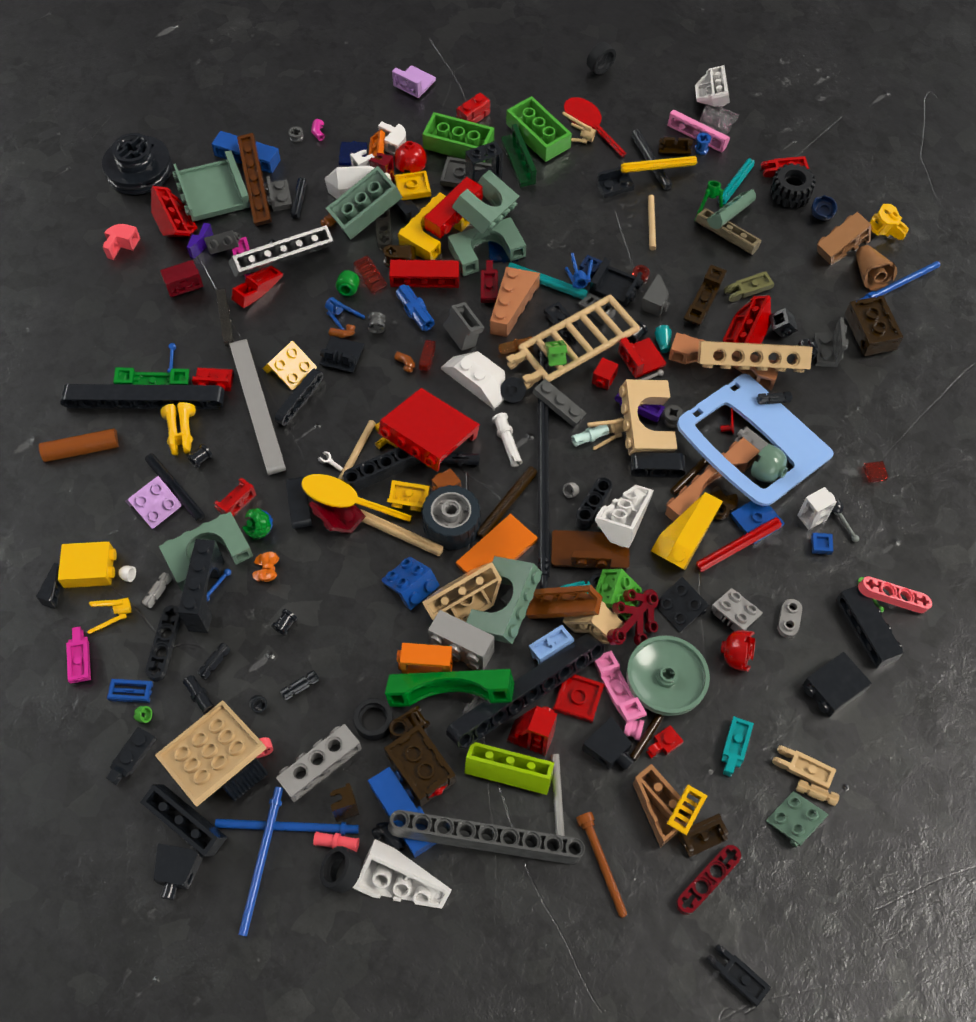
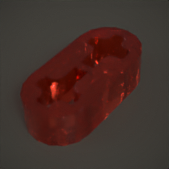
M425 341L420 357L419 370L429 371L435 353L436 341Z

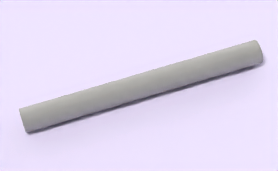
M552 754L551 762H554L552 783L556 835L565 836L559 754Z

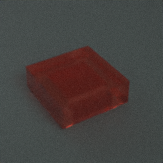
M883 461L864 464L863 468L869 483L888 479Z

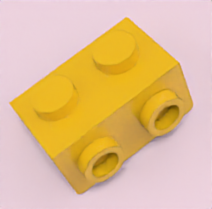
M392 480L387 502L392 503L391 507L402 509L403 505L410 506V510L421 512L426 497L429 496L430 486Z

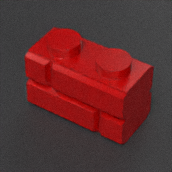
M482 93L476 94L456 108L457 118L474 123L479 122L490 114V100Z

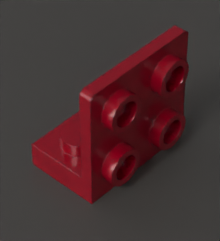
M193 260L160 270L170 297L204 287Z
M313 501L309 503V506L313 509V514L321 518L324 526L330 531L352 533L366 517L355 504L350 507L340 508Z

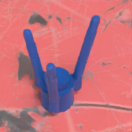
M571 253L575 273L572 275L568 267H565V270L572 282L573 288L582 289L591 281L590 275L593 260L591 259L586 275L582 270H578L574 253Z
M334 297L329 298L325 303V308L328 310L327 315L342 330L344 328L334 315H339L343 309L363 319L365 318L363 314L342 304Z

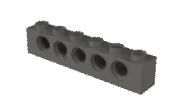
M327 225L233 255L228 262L236 278L326 248L333 242Z

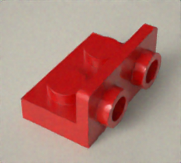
M197 368L196 377H192L193 385H218L223 387L225 391H231L234 371L233 369Z

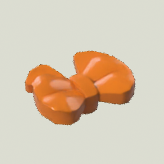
M265 552L256 557L254 563L262 566L261 570L252 573L253 578L257 582L260 580L269 582L276 578L277 573L275 572L274 565L279 561L278 555L274 552Z

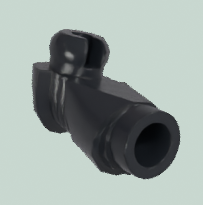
M389 822L376 824V828H373L371 831L375 839L378 840L382 837L387 845L397 849L399 852L405 849L404 842L402 841L403 838L390 834L388 830Z

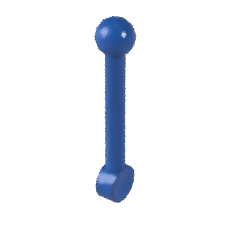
M170 343L168 346L170 349V362L167 373H170L171 369H173L174 350L176 349L174 343Z
M225 569L224 574L207 592V602L210 599L209 596L226 576L231 575L230 569Z

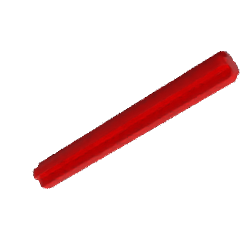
M777 517L771 519L697 561L696 567L700 572L707 570L779 529L782 525L781 521Z

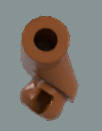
M328 212V215L320 223L321 226L327 225V227H330L336 221Z
M347 324L346 330L330 328L329 336L338 338L353 336L355 334V325Z
M397 351L394 360L405 364L403 367L404 371L413 372L415 363L412 357Z

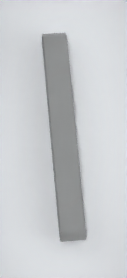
M247 339L229 343L267 474L269 476L286 471Z

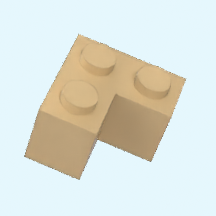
M603 601L601 602L599 615L564 617L563 623L574 633H590L602 644H610L607 640L608 631L620 628L624 623L618 618L617 614L606 607Z

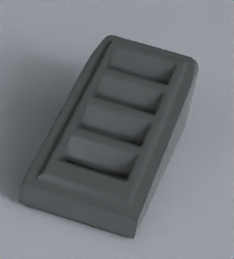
M589 294L578 303V306L584 309L599 301L600 298ZM607 303L601 307L610 318L615 316L616 310L611 304ZM595 311L590 313L602 325L605 324Z

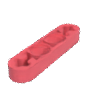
M867 576L858 584V589L864 596L904 609L925 613L932 607V601L926 594ZM883 589H886L890 596L886 595ZM900 594L904 595V596L906 597L907 601H905L904 599H902V597H901Z

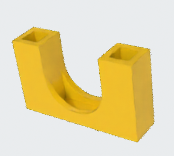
M439 193L433 197L415 217L411 218L404 228L400 229L398 233L399 245L414 246L416 255L424 260H435L441 254V242L423 231L425 228L424 217L446 195ZM462 217L461 221L453 227L462 232L470 223Z

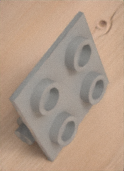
M732 588L712 604L711 608L712 614L720 620L723 619V623L729 619L727 626L729 627L732 624L730 628L734 631L747 630L763 614L755 605L751 604Z

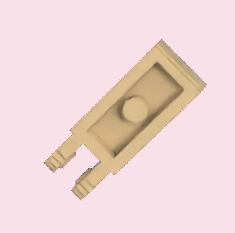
M782 745L778 746L777 751L779 754L792 758V760L788 762L779 757H774L772 760L774 765L786 769L788 772L819 787L829 789L836 769L797 750L794 751Z

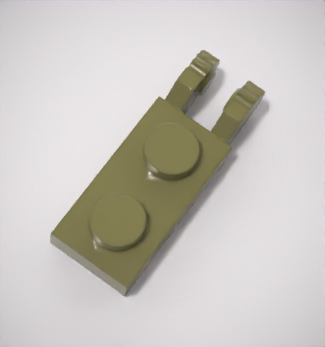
M765 271L738 280L736 283L726 286L723 290L725 294H731L728 297L730 302H736L741 298L769 290L774 287V283Z

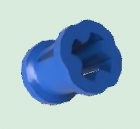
M699 133L694 149L697 154L705 155L709 151L708 144L711 142V136L707 133Z

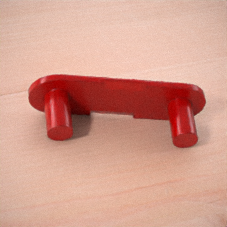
M731 408V425H722L720 428L721 432L732 431V435H734V413Z

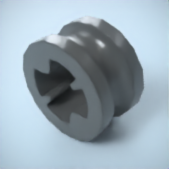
M295 126L289 130L291 141L300 142L303 140L302 128Z

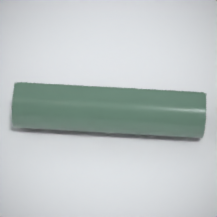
M754 189L740 193L707 218L710 227L713 229L721 228L752 204L756 199Z

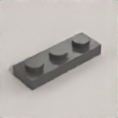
M546 379L538 384L532 392L573 427L586 415L584 410Z

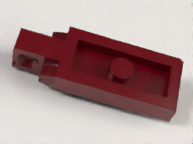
M486 260V269L481 270V303H496L498 296V271L493 269V260Z

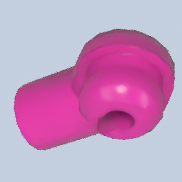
M315 119L312 123L311 132L319 141H322L325 135L320 129L323 128L321 125H324V122L320 119Z

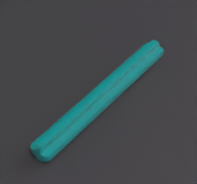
M512 262L508 265L511 268L537 272ZM540 273V284L580 299H584L587 296L588 291L586 289L573 288V285Z

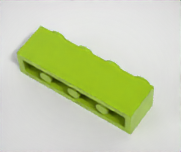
M477 742L470 745L465 762V774L545 795L548 794L554 769V762Z

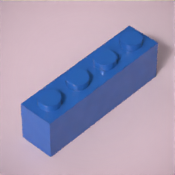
M220 131L211 144L214 156L226 159L225 152L231 150L235 162L242 164L238 136ZM256 142L261 170L273 173L281 161L279 149Z
M388 767L368 780L370 788L389 818L397 810L424 814L421 807H415L412 802L414 797L408 788L404 789L401 785L403 779L397 770L393 772L391 767ZM394 821V824L396 826H404V823L402 821ZM423 824L415 825L419 830L426 829ZM403 838L414 858L437 844Z

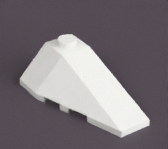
M634 485L625 491L622 497L613 499L609 506L604 505L601 507L595 522L611 543L621 547H630L654 490Z

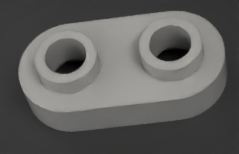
M788 599L781 607L777 629L779 634L785 638L794 637L799 630L802 615V605L799 601ZM789 606L795 607L796 610L790 609ZM786 624H791L792 628L787 627Z

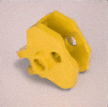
M883 204L878 213H875L869 222L871 224V231L876 235H885L887 237L892 235L898 240L905 238L909 228L901 222L902 217L899 215L897 208L892 204Z

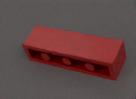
M466 177L424 217L425 229L440 239L445 234H448L451 228L462 219V216L452 208L459 195L468 189L477 198L482 200L483 186Z
M390 260V287H399L405 284L409 285V287L459 288V261Z

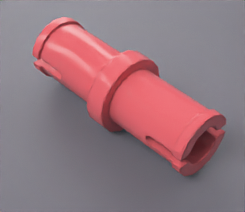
M317 831L313 840L314 846L332 849L337 846H343L355 852L358 851L360 843L359 838L341 836L340 833L327 834Z

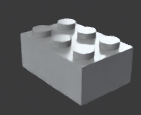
M439 610L428 629L430 645L452 646L453 660L466 663L472 670H484L494 653L493 635L442 610Z

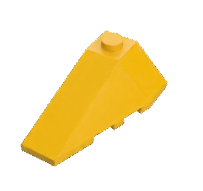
M705 492L659 535L651 552L686 570L723 501Z

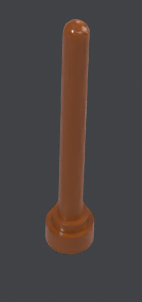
M592 812L584 813L576 817L579 827H582V830L586 831L618 915L624 918L627 915V911L593 828L595 826L594 816Z

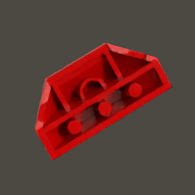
M152 186L151 213L162 235L184 237L196 232L198 228L195 222H192L190 215H186L185 204L172 194L168 187Z
M770 295L753 296L750 299L751 302L744 305L734 315L723 338V342L762 344L771 324L769 316L771 315Z

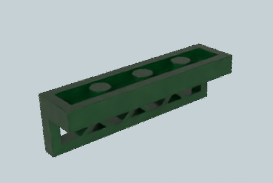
M513 124L512 134L501 137L502 145L520 188L536 184L535 165L517 124Z

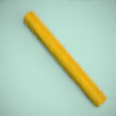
M689 156L621 164V172L628 173L694 166L697 164V157Z

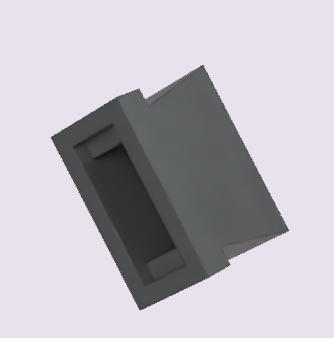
M465 302L451 306L449 310L451 314L444 322V328L462 351L475 347L479 333H482L485 327Z

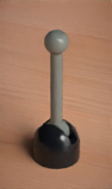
M837 499L831 514L840 517L852 536L851 540L858 542L859 536L854 534L842 515L844 506L841 500Z

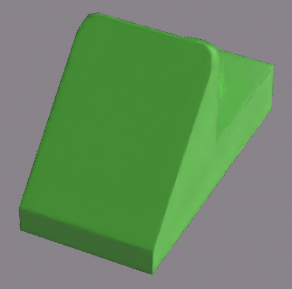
M563 340L545 342L549 366L566 364L567 345Z

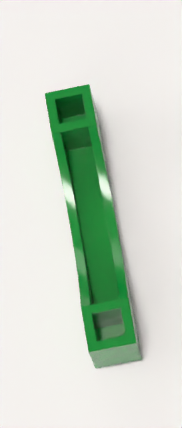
M511 669L389 674L385 695L390 707L411 706L429 696L447 692H465L482 697L490 703L512 702L514 680Z

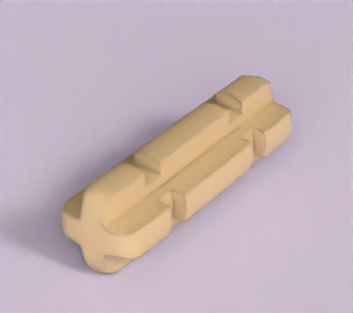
M799 780L797 783V792L807 793V796L823 802L825 800L833 806H836L839 801V794L831 791L829 793L827 789L812 783L809 785L804 780Z

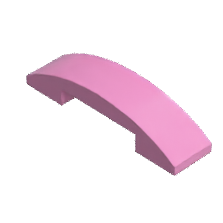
M612 651L603 653L600 658L594 661L602 683L605 684L604 687L620 715L627 723L647 716L638 697L635 698L632 695Z

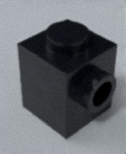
M786 308L769 315L773 331L781 338L788 337L798 331L795 316Z

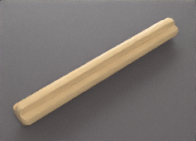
M360 509L366 516L362 522L436 556L442 554L444 550L442 545Z

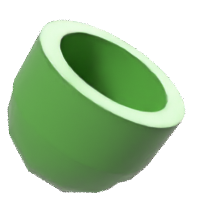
M149 706L137 707L133 715L134 719L140 723H148L152 718V709Z

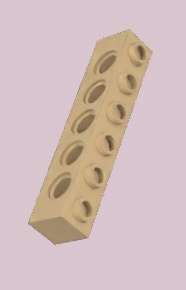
M699 341L697 363L702 364L704 368H713V365H720V368L731 369V366H739L738 369L749 370L751 366L763 371H768V367L775 368V371H786V368H792L793 372H805V369L811 368L813 347ZM717 350L722 352V357L719 360L713 358V354ZM739 351L740 358L733 361L732 353ZM753 352H757L758 359L752 362L750 355ZM771 353H775L777 358L774 362L770 363L768 357ZM790 354H794L795 360L789 364L787 357Z

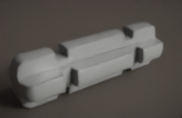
M163 572L160 575V580L155 582L148 592L149 595L145 596L142 600L144 606L147 608L153 607L156 603L155 600H158L166 589L165 585H168L172 580L169 574Z

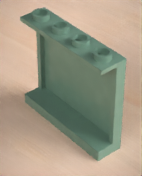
M231 150L225 152L226 160L180 171H178L176 163L173 164L175 171H172L174 180L178 181L176 183L178 192H182L180 197L182 203L186 204L184 206L187 216L190 215L192 222L251 207L247 190Z

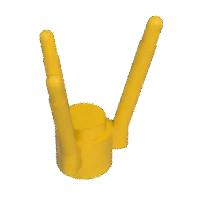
M129 598L90 601L89 605L91 607L112 606L114 614H118V616L88 630L87 633L91 634L118 620L126 619L127 614L131 613Z

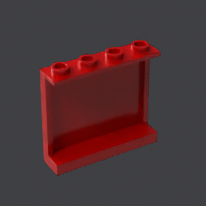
M420 388L380 420L378 434L438 472L441 461L467 439L473 441L477 438L480 424L423 388Z

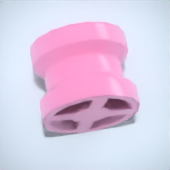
M644 720L626 722L625 735L627 737H634L635 740L639 741Z

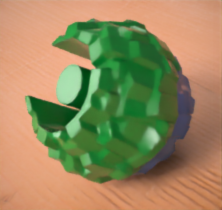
M256 508L249 509L244 518L251 517V519L247 520V525L243 526L242 529L248 536L260 539L269 534L273 526V518H271L267 511Z

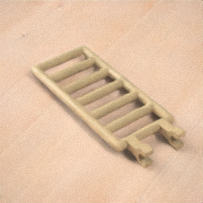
M607 295L521 343L518 346L520 352L506 357L509 361L507 366L512 370L526 359L536 371L522 376L527 390L541 379H546L549 382L618 344L620 339L628 338L639 332L640 326L612 295ZM610 303L631 328L622 332L601 307ZM595 311L616 336L607 340L587 315ZM581 319L601 345L593 349L572 323ZM566 327L587 353L578 357L565 342L567 345L566 354L572 361L564 366L556 365L555 368L557 370L548 374L527 348L537 344L547 357L543 339L551 335L555 341H564L557 331Z

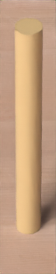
M649 195V249L656 250L654 195Z
M369 420L338 479L344 481L343 473L347 469L352 468L376 425L373 420Z

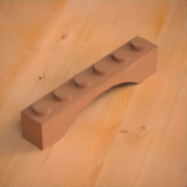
M676 333L668 360L682 364L697 362L699 341L705 340ZM717 350L714 352L713 358L719 360L722 357V352ZM739 351L732 353L733 361L740 358ZM750 355V360L752 362L758 359L757 355ZM731 366L743 374H749L764 388L773 389L778 375V371H775V368L768 367V371H763L751 366L749 370L738 369L739 366Z
M743 437L739 442H733L729 447V451L721 454L740 472H745L753 465L754 461H757L760 450ZM709 464L701 476L698 474L692 480L690 486L683 487L676 498L673 497L667 502L665 515L674 522L700 497L709 484L722 477V475Z

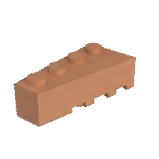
M506 267L490 319V334L503 337L509 335L518 317L525 310L528 301L530 302L535 290L537 291L539 288L540 273Z

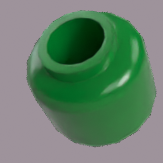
M350 270L342 271L336 281V290L344 296L354 295L359 287V276Z

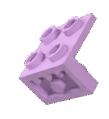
M410 66L406 71L398 68L392 71L393 86L417 98L436 81V77L414 66Z
M159 476L125 501L130 507H134L151 529L155 528L182 506Z

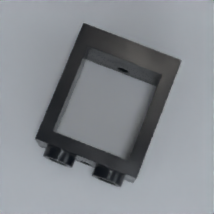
M496 141L465 151V178L468 177L478 183L480 178L490 170L502 180L503 151ZM492 158V166L475 172L476 163Z

